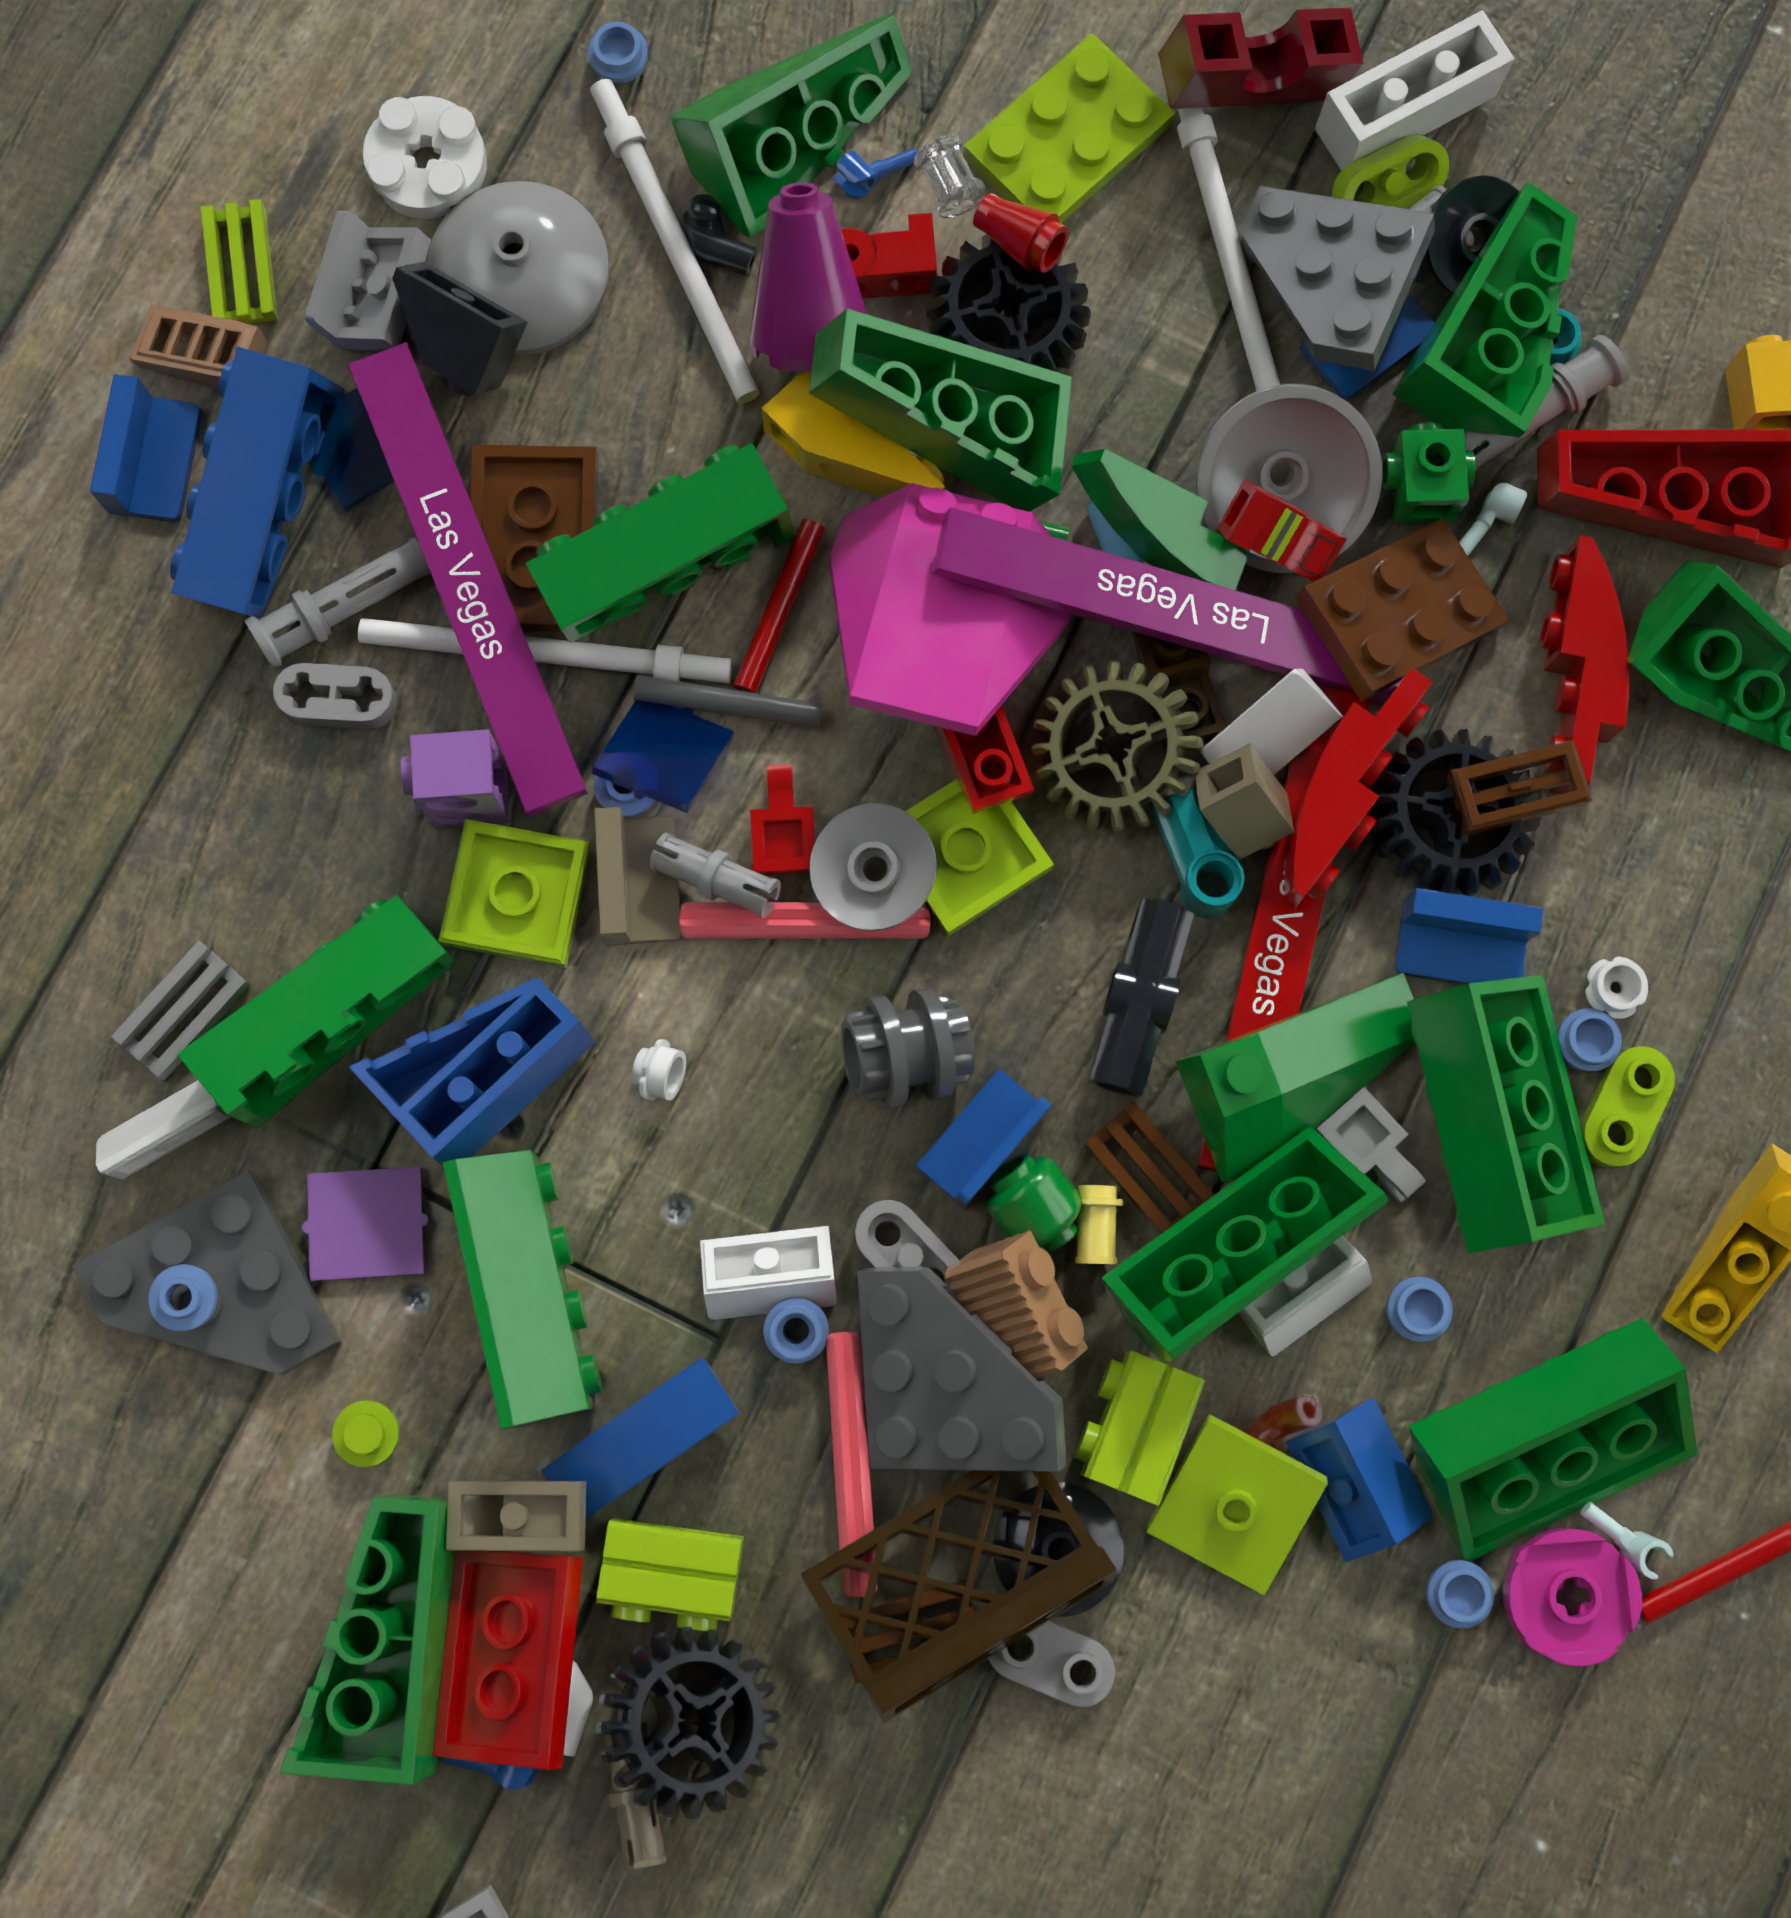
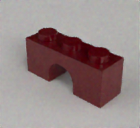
M1351 7L1295 10L1283 26L1270 33L1255 37L1245 36L1240 12L1183 15L1158 53L1170 109L1325 101L1329 91L1350 81L1364 64Z

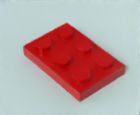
M455 1550L433 1756L545 1770L562 1769L583 1557L504 1551Z

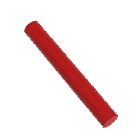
M802 519L734 682V688L739 691L757 693L825 530L816 521Z
M1791 1521L1642 1596L1640 1619L1645 1625H1648L1790 1553Z

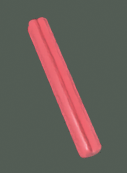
M686 902L681 905L679 915L680 932L682 937L686 939H924L930 933L931 922L930 908L927 903L904 923L879 931H866L849 927L832 917L820 902H768L774 905V908L766 918H761L756 913L731 902Z
M853 1331L831 1333L826 1338L839 1550L874 1530L861 1337L857 1332ZM875 1549L858 1560L873 1563ZM848 1568L841 1569L843 1594L847 1597H865L870 1574ZM876 1585V1589H875V1593H874V1594H876V1592H877L878 1585Z

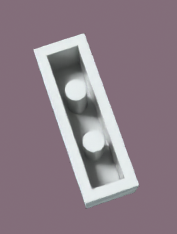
M1481 10L1329 91L1316 123L1315 131L1342 171L1350 163L1409 135H1425L1496 97L1515 58L1484 11Z

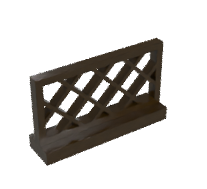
M973 1470L801 1573L805 1585L869 1694L870 1700L883 1723L891 1720L1113 1582L1116 1567L1104 1548L1097 1546L1052 1472L1032 1471L1039 1482L1034 1506L995 1496L1000 1474L1004 1471ZM991 1480L988 1494L972 1491ZM1044 1492L1056 1511L1041 1508ZM957 1499L985 1505L977 1540L939 1531L944 1507ZM992 1508L1031 1517L1023 1552L984 1542ZM934 1514L931 1529L916 1525ZM1038 1519L1065 1525L1079 1548L1058 1561L1030 1554ZM901 1533L928 1540L919 1575L881 1566L889 1540ZM936 1542L974 1551L966 1587L927 1577ZM877 1548L873 1563L858 1560ZM982 1553L1020 1563L1014 1588L1001 1596L973 1589ZM1028 1565L1043 1568L1042 1571L1024 1581ZM843 1568L870 1574L862 1609L857 1610L834 1604L821 1581ZM879 1576L916 1586L908 1622L870 1613ZM924 1588L963 1598L957 1623L944 1631L916 1625ZM970 1600L986 1603L985 1606L967 1616ZM841 1617L858 1621L854 1638ZM867 1623L905 1633L899 1658L873 1673L860 1651ZM913 1635L929 1639L909 1652Z

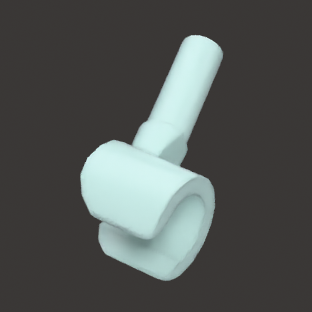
M1499 483L1485 498L1481 513L1476 518L1477 520L1459 542L1467 556L1489 530L1495 518L1509 524L1515 522L1527 497L1526 491L1508 483Z
M1588 1502L1582 1508L1580 1514L1613 1539V1542L1620 1547L1619 1553L1628 1559L1636 1572L1650 1579L1659 1578L1657 1574L1648 1570L1645 1564V1557L1647 1552L1653 1548L1659 1553L1672 1558L1673 1550L1668 1543L1642 1531L1631 1532L1591 1502Z

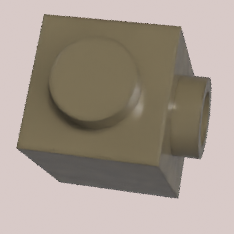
M1251 743L1201 768L1199 774L1195 775L1200 811L1238 860L1258 850L1270 848L1282 838L1294 833L1288 794Z

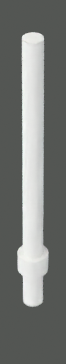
M599 80L592 85L590 92L607 125L604 130L607 142L614 156L622 158L737 403L744 404L752 401L760 392L644 150L647 140L637 119L633 116H628L612 80Z
M1203 108L1178 109L1181 123L1177 126L1183 152L1191 155L1256 391L1280 385L1216 158L1214 146L1217 144L1218 138L1212 117L1204 114Z
M361 618L359 622V643L463 654L453 628ZM525 636L533 658L538 663L653 675V678L681 682V678L730 683L731 658L685 654L684 648L679 646L658 644L656 650L576 641L570 643L566 640Z

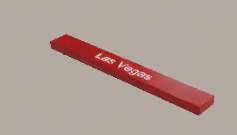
M1316 684L1343 717L1353 702L1367 710L1369 698L1361 702L1355 693ZM1342 719L1287 765L1283 788L1288 794L1292 822L1308 776L1322 749ZM1289 835L1268 849L1225 1042L1300 1012L1326 890L1317 901L1306 894L1295 909L1284 902V869ZM1203 1135L1196 1167L1217 1172Z

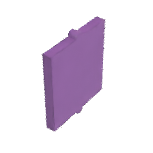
M422 1167L307 1174L308 1221L303 1223L302 1230L309 1234L310 1281L426 1274L424 1227L429 1226L431 1219L428 1215L424 1214Z

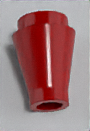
M993 193L987 194L981 200L973 217V226L988 235L1028 272L1037 269L1042 273H1046L1051 270L1061 257L1068 241L1069 230L1066 226L1060 224L1057 214L1005 200Z

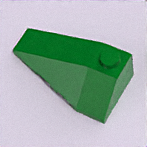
M886 14L719 88L670 116L692 176L710 196L719 202L722 211L744 236L751 237L765 228L769 201L775 196L780 195L781 188L793 183H812L824 167L832 168L844 154L841 147L862 123L869 124L913 73L895 14Z
M1527 182L1512 202L1417 349L1392 395L1433 423L1443 425L1445 429H1464V431L1521 437L1527 431L1552 386L1554 366H1550L1553 339L1560 333L1562 316L1557 315L1562 284L1568 279L1577 215L1530 182Z
M1686 560L1644 608L1627 662L1670 702L1791 752V634L1718 565Z

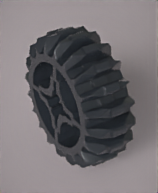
M986 234L982 237L981 250L965 240L964 244L960 246V260L950 256L946 257L942 263L943 276H935L930 284V294L934 298H931L926 303V317L928 320L933 321L928 326V333L1058 372L1057 367L1065 370L1071 368L1075 360L1073 350H1080L1084 347L1087 333L1083 328L1089 325L1091 310L1088 306L1083 305L1088 297L1086 284L1075 283L1078 276L1076 262L1059 266L1061 262L1060 257L1054 267L1046 273H1042L1037 269L1028 272ZM1017 280L1026 282V283H1028V284H1030V285L1022 284V283H1020V282L1017 281ZM989 281V293L986 296L973 300L972 307L959 310V306L964 298L974 288ZM1000 298L1004 310H1012V317L1016 313L1018 314L1016 329L1012 317H1005L1004 310L1000 314L998 313ZM1056 317L1057 323L1052 331L1041 341L1028 347V332L1042 326L1043 320ZM982 341L994 342L1002 349L990 346Z
M1466 728L1460 729L1454 735L1451 743L1445 732L1439 729L1431 733L1428 745L1419 737H1414L1405 746L1406 754L1397 751L1392 753L1393 757L1387 764L1390 772L1382 771L1373 783L1382 793L1377 794L1380 797L1370 810L1383 816L1375 819L1377 822L1369 833L1376 836L1387 835L1388 840L1377 849L1379 857H1389L1396 853L1401 859L1392 871L1394 876L1401 877L1412 869L1418 873L1414 880L1415 889H1425L1435 879L1438 892L1452 894L1457 883L1464 896L1472 897L1479 892L1480 882L1489 890H1493L1503 882L1502 873L1513 875L1522 867L1518 855H1527L1535 846V842L1526 833L1535 831L1540 826L1542 818L1538 817L1491 829L1498 830V834L1489 853L1475 858L1459 859L1460 849L1467 843L1468 835L1464 836L1461 826L1464 820L1456 826V823L1448 819L1452 813L1445 815L1443 812V808L1450 801L1451 804L1455 805L1454 799L1456 798L1454 787L1450 788L1447 778L1440 784V792H1425L1421 797L1408 796L1413 779L1423 773L1438 769H1448V775L1451 770L1514 755V750L1507 749L1496 757L1490 753L1493 747L1492 736H1484L1475 747L1471 746V736ZM1523 769L1515 773L1511 772L1479 780V782L1486 789L1528 779L1530 778V770ZM1471 782L1472 793L1477 792L1474 782ZM1534 792L1478 806L1477 809L1479 815L1537 801L1539 800L1540 793ZM1412 825L1422 827L1430 833L1434 842V850L1429 848L1418 837Z
M692 1627L678 1628L674 1637V1644L665 1632L656 1633L651 1636L652 1655L642 1646H634L628 1651L629 1660L636 1670L635 1673L623 1667H615L610 1673L614 1683L623 1688L621 1695L603 1693L599 1699V1704L603 1707L616 1709L615 1721H601L596 1725L597 1734H615L617 1742L616 1745L603 1750L601 1758L605 1763L618 1762L620 1760H624L626 1763L613 1779L617 1787L626 1788L640 1779L633 1797V1802L638 1806H647L657 1796V1813L660 1816L672 1817L680 1804L685 1818L698 1819L701 1816L704 1801L711 1812L721 1813L727 1809L726 1790L736 1798H745L750 1793L748 1783L742 1774L743 1772L756 1777H762L767 1772L764 1762L757 1758L755 1754L757 1749L775 1750L778 1745L777 1740L772 1736L762 1735L763 1723L777 1722L781 1715L778 1710H762L760 1700L770 1697L774 1693L775 1687L771 1682L754 1685L752 1679L759 1673L762 1663L757 1658H753L737 1665L742 1654L743 1644L738 1640H731L720 1649V1637L717 1630L710 1629L709 1631H704L697 1642ZM687 1663L706 1669L718 1678L719 1681L713 1687L703 1688L697 1694L692 1695L685 1689L682 1683H673L665 1672L677 1665ZM649 1690H651L653 1693L649 1696V1699L657 1711V1723L652 1733L644 1740L646 1744L644 1746L641 1734V1713ZM733 1705L735 1718L734 1733L731 1744L728 1746L721 1734L720 1724L724 1713ZM699 1709L697 1711L699 1722L691 1723L698 1726L696 1734L678 1735L680 1733L678 1722L686 1721L679 1718L680 1711ZM686 1749L695 1760L704 1761L711 1771L695 1780L683 1782L670 1777L656 1765L665 1757H674L678 1752Z

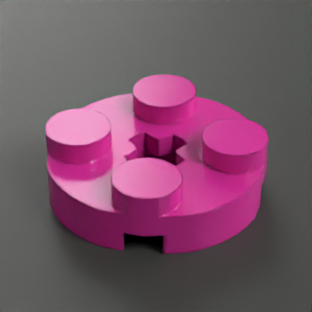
M1573 1528L1551 1529L1537 1534L1529 1542L1519 1545L1510 1556L1509 1568L1505 1573L1503 1582L1504 1609L1510 1625L1517 1633L1518 1639L1529 1649L1564 1665L1587 1666L1609 1659L1619 1650L1616 1647L1624 1642L1628 1632L1634 1631L1640 1620L1642 1592L1637 1573L1632 1564L1612 1544L1606 1542V1539L1586 1530ZM1573 1577L1576 1587L1587 1590L1588 1599L1587 1601L1577 1603V1614L1569 1616L1567 1615L1565 1605L1556 1602V1592L1563 1589L1565 1579Z

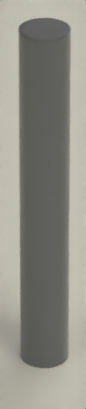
M637 675L634 690V700L814 728H820L823 708L822 703Z

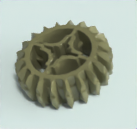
M1117 660L1109 661L1107 681L1102 682L1096 669L1092 665L1083 668V676L1087 682V687L1080 690L1078 685L1067 677L1062 680L1061 685L1071 698L1064 705L1052 696H1048L1045 699L1044 704L1046 707L1058 714L1054 723L1045 719L1035 720L1034 728L1043 734L1051 735L1050 743L1033 744L1031 746V753L1036 757H1051L1052 763L1041 766L1035 771L1036 778L1040 781L1059 779V782L1050 788L1046 795L1053 803L1060 802L1069 795L1073 796L1066 806L1064 813L1068 818L1075 820L1083 813L1087 806L1090 807L1087 826L1091 829L1099 830L1104 822L1106 813H1111L1113 831L1117 833L1125 832L1127 826L1126 813L1133 812L1134 819L1139 827H1149L1151 824L1150 816L1146 810L1148 805L1153 803L1162 815L1167 816L1171 813L1172 808L1162 797L1169 788L1181 797H1185L1188 794L1189 788L1176 780L1179 771L1190 775L1199 774L1200 765L1192 760L1184 759L1183 753L1184 751L1202 749L1203 740L1197 736H1183L1182 733L1183 730L1192 728L1199 723L1198 715L1195 712H1185L1176 716L1174 712L1182 707L1188 699L1186 694L1179 689L1163 699L1161 696L1169 683V678L1163 673H1158L1147 687L1144 686L1146 667L1141 663H1135L1130 670L1128 680H1123L1121 664ZM1131 697L1144 701L1157 710L1162 720L1151 724L1146 722L1137 725L1122 724L1118 713L1112 706L1110 698ZM1092 706L1094 710L1092 715L1095 722L1093 736L1082 746L1076 747V752L1068 754V742L1071 731L1079 717ZM1107 719L1110 726L1125 740L1134 738L1131 750L1124 749L1129 753L1122 760L1127 775L1116 759L1109 754L1099 755L1102 753L1103 744L1110 745L1105 741L1111 734ZM1167 739V754L1163 766L1155 779L1142 789L1138 769L1140 758L1147 750L1158 746L1157 742ZM1098 768H1108L1115 776L1116 782L1120 784L1124 797L1103 798L1090 794L1080 785L1073 773L1084 769L1091 771Z

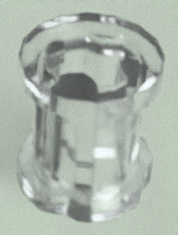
M946 135L937 138L922 147L913 160L920 174L926 175L937 197L934 204L935 209L942 218H953L969 212L979 205L987 194L983 181L974 178L963 156L966 148L958 135Z

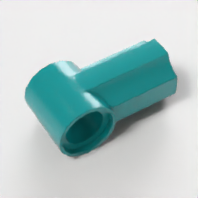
M1189 788V792L1185 797L1174 793L1165 798L1172 808L1171 813L1167 816L1162 815L1154 804L1151 807V811L1180 881L1182 903L1188 911L1195 913L1194 915L1205 919L1216 918L1229 910L1242 891L1245 880L1244 872L1239 861L1230 854L1228 846L1200 811L1197 788ZM1203 872L1216 873L1226 883L1227 894L1217 898L1205 895L1197 886L1196 876Z

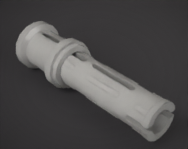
M1597 335L1588 342L1587 350L1563 365L1556 362L1551 365L1554 366L1552 386L1527 431L1521 437L1471 431L1465 432V451H1473L1476 470L1479 466L1560 413L1567 416L1570 414L1575 415L1586 407L1587 399L1608 385L1618 387L1627 381L1629 377L1627 363L1621 351L1612 340L1604 335Z
M415 538L408 540V543L357 568L350 574L311 595L308 590L303 592L300 590L291 594L292 602L260 619L253 615L245 619V623L273 670L282 665L281 658L314 640L320 644L329 640L328 636L333 634L330 628L380 602L424 575H430V569ZM389 570L395 571L394 575L352 598L346 597L347 593ZM333 601L338 602L337 606L321 614L320 608ZM296 621L301 623L300 626L284 635L273 638L274 633Z

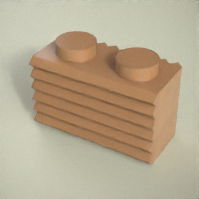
M1031 1230L1018 1233L1012 1237L1009 1236L984 1247H979L945 1270L944 1279L951 1282L950 1291L957 1294L956 1301L971 1316L976 1313L1014 1351L1011 1355L1035 1379L1062 1371L1088 1349L1083 1339L1084 1327L1082 1320L1074 1309L1067 1306L1054 1279V1263L1050 1255L1038 1246Z

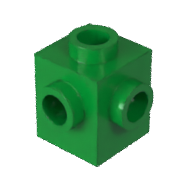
M1439 423L1416 424L1407 430H1402L1390 452L1384 453L1382 458V487L1384 490H1391L1394 523L1436 522L1442 518L1445 522H1454L1469 501L1468 488L1473 487L1476 472L1473 451H1465L1464 429H1444V426Z

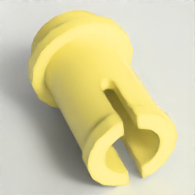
M1078 1185V1192L1082 1199V1209L1077 1218V1257H1075V1263L1117 1264L1116 1206H1123V1199H1117V1186Z

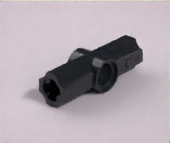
M1142 898L1129 933V942L1123 962L1118 961L1106 997L1102 1013L1103 1016H1106V1021L1088 1079L1089 1083L1122 1095L1139 1098L1142 1096L1148 1082L1152 1062L1154 1061V1053L1160 1033H1165L1174 1009L1180 986V980L1176 979L1195 913L1184 909L1180 905L1160 899Z

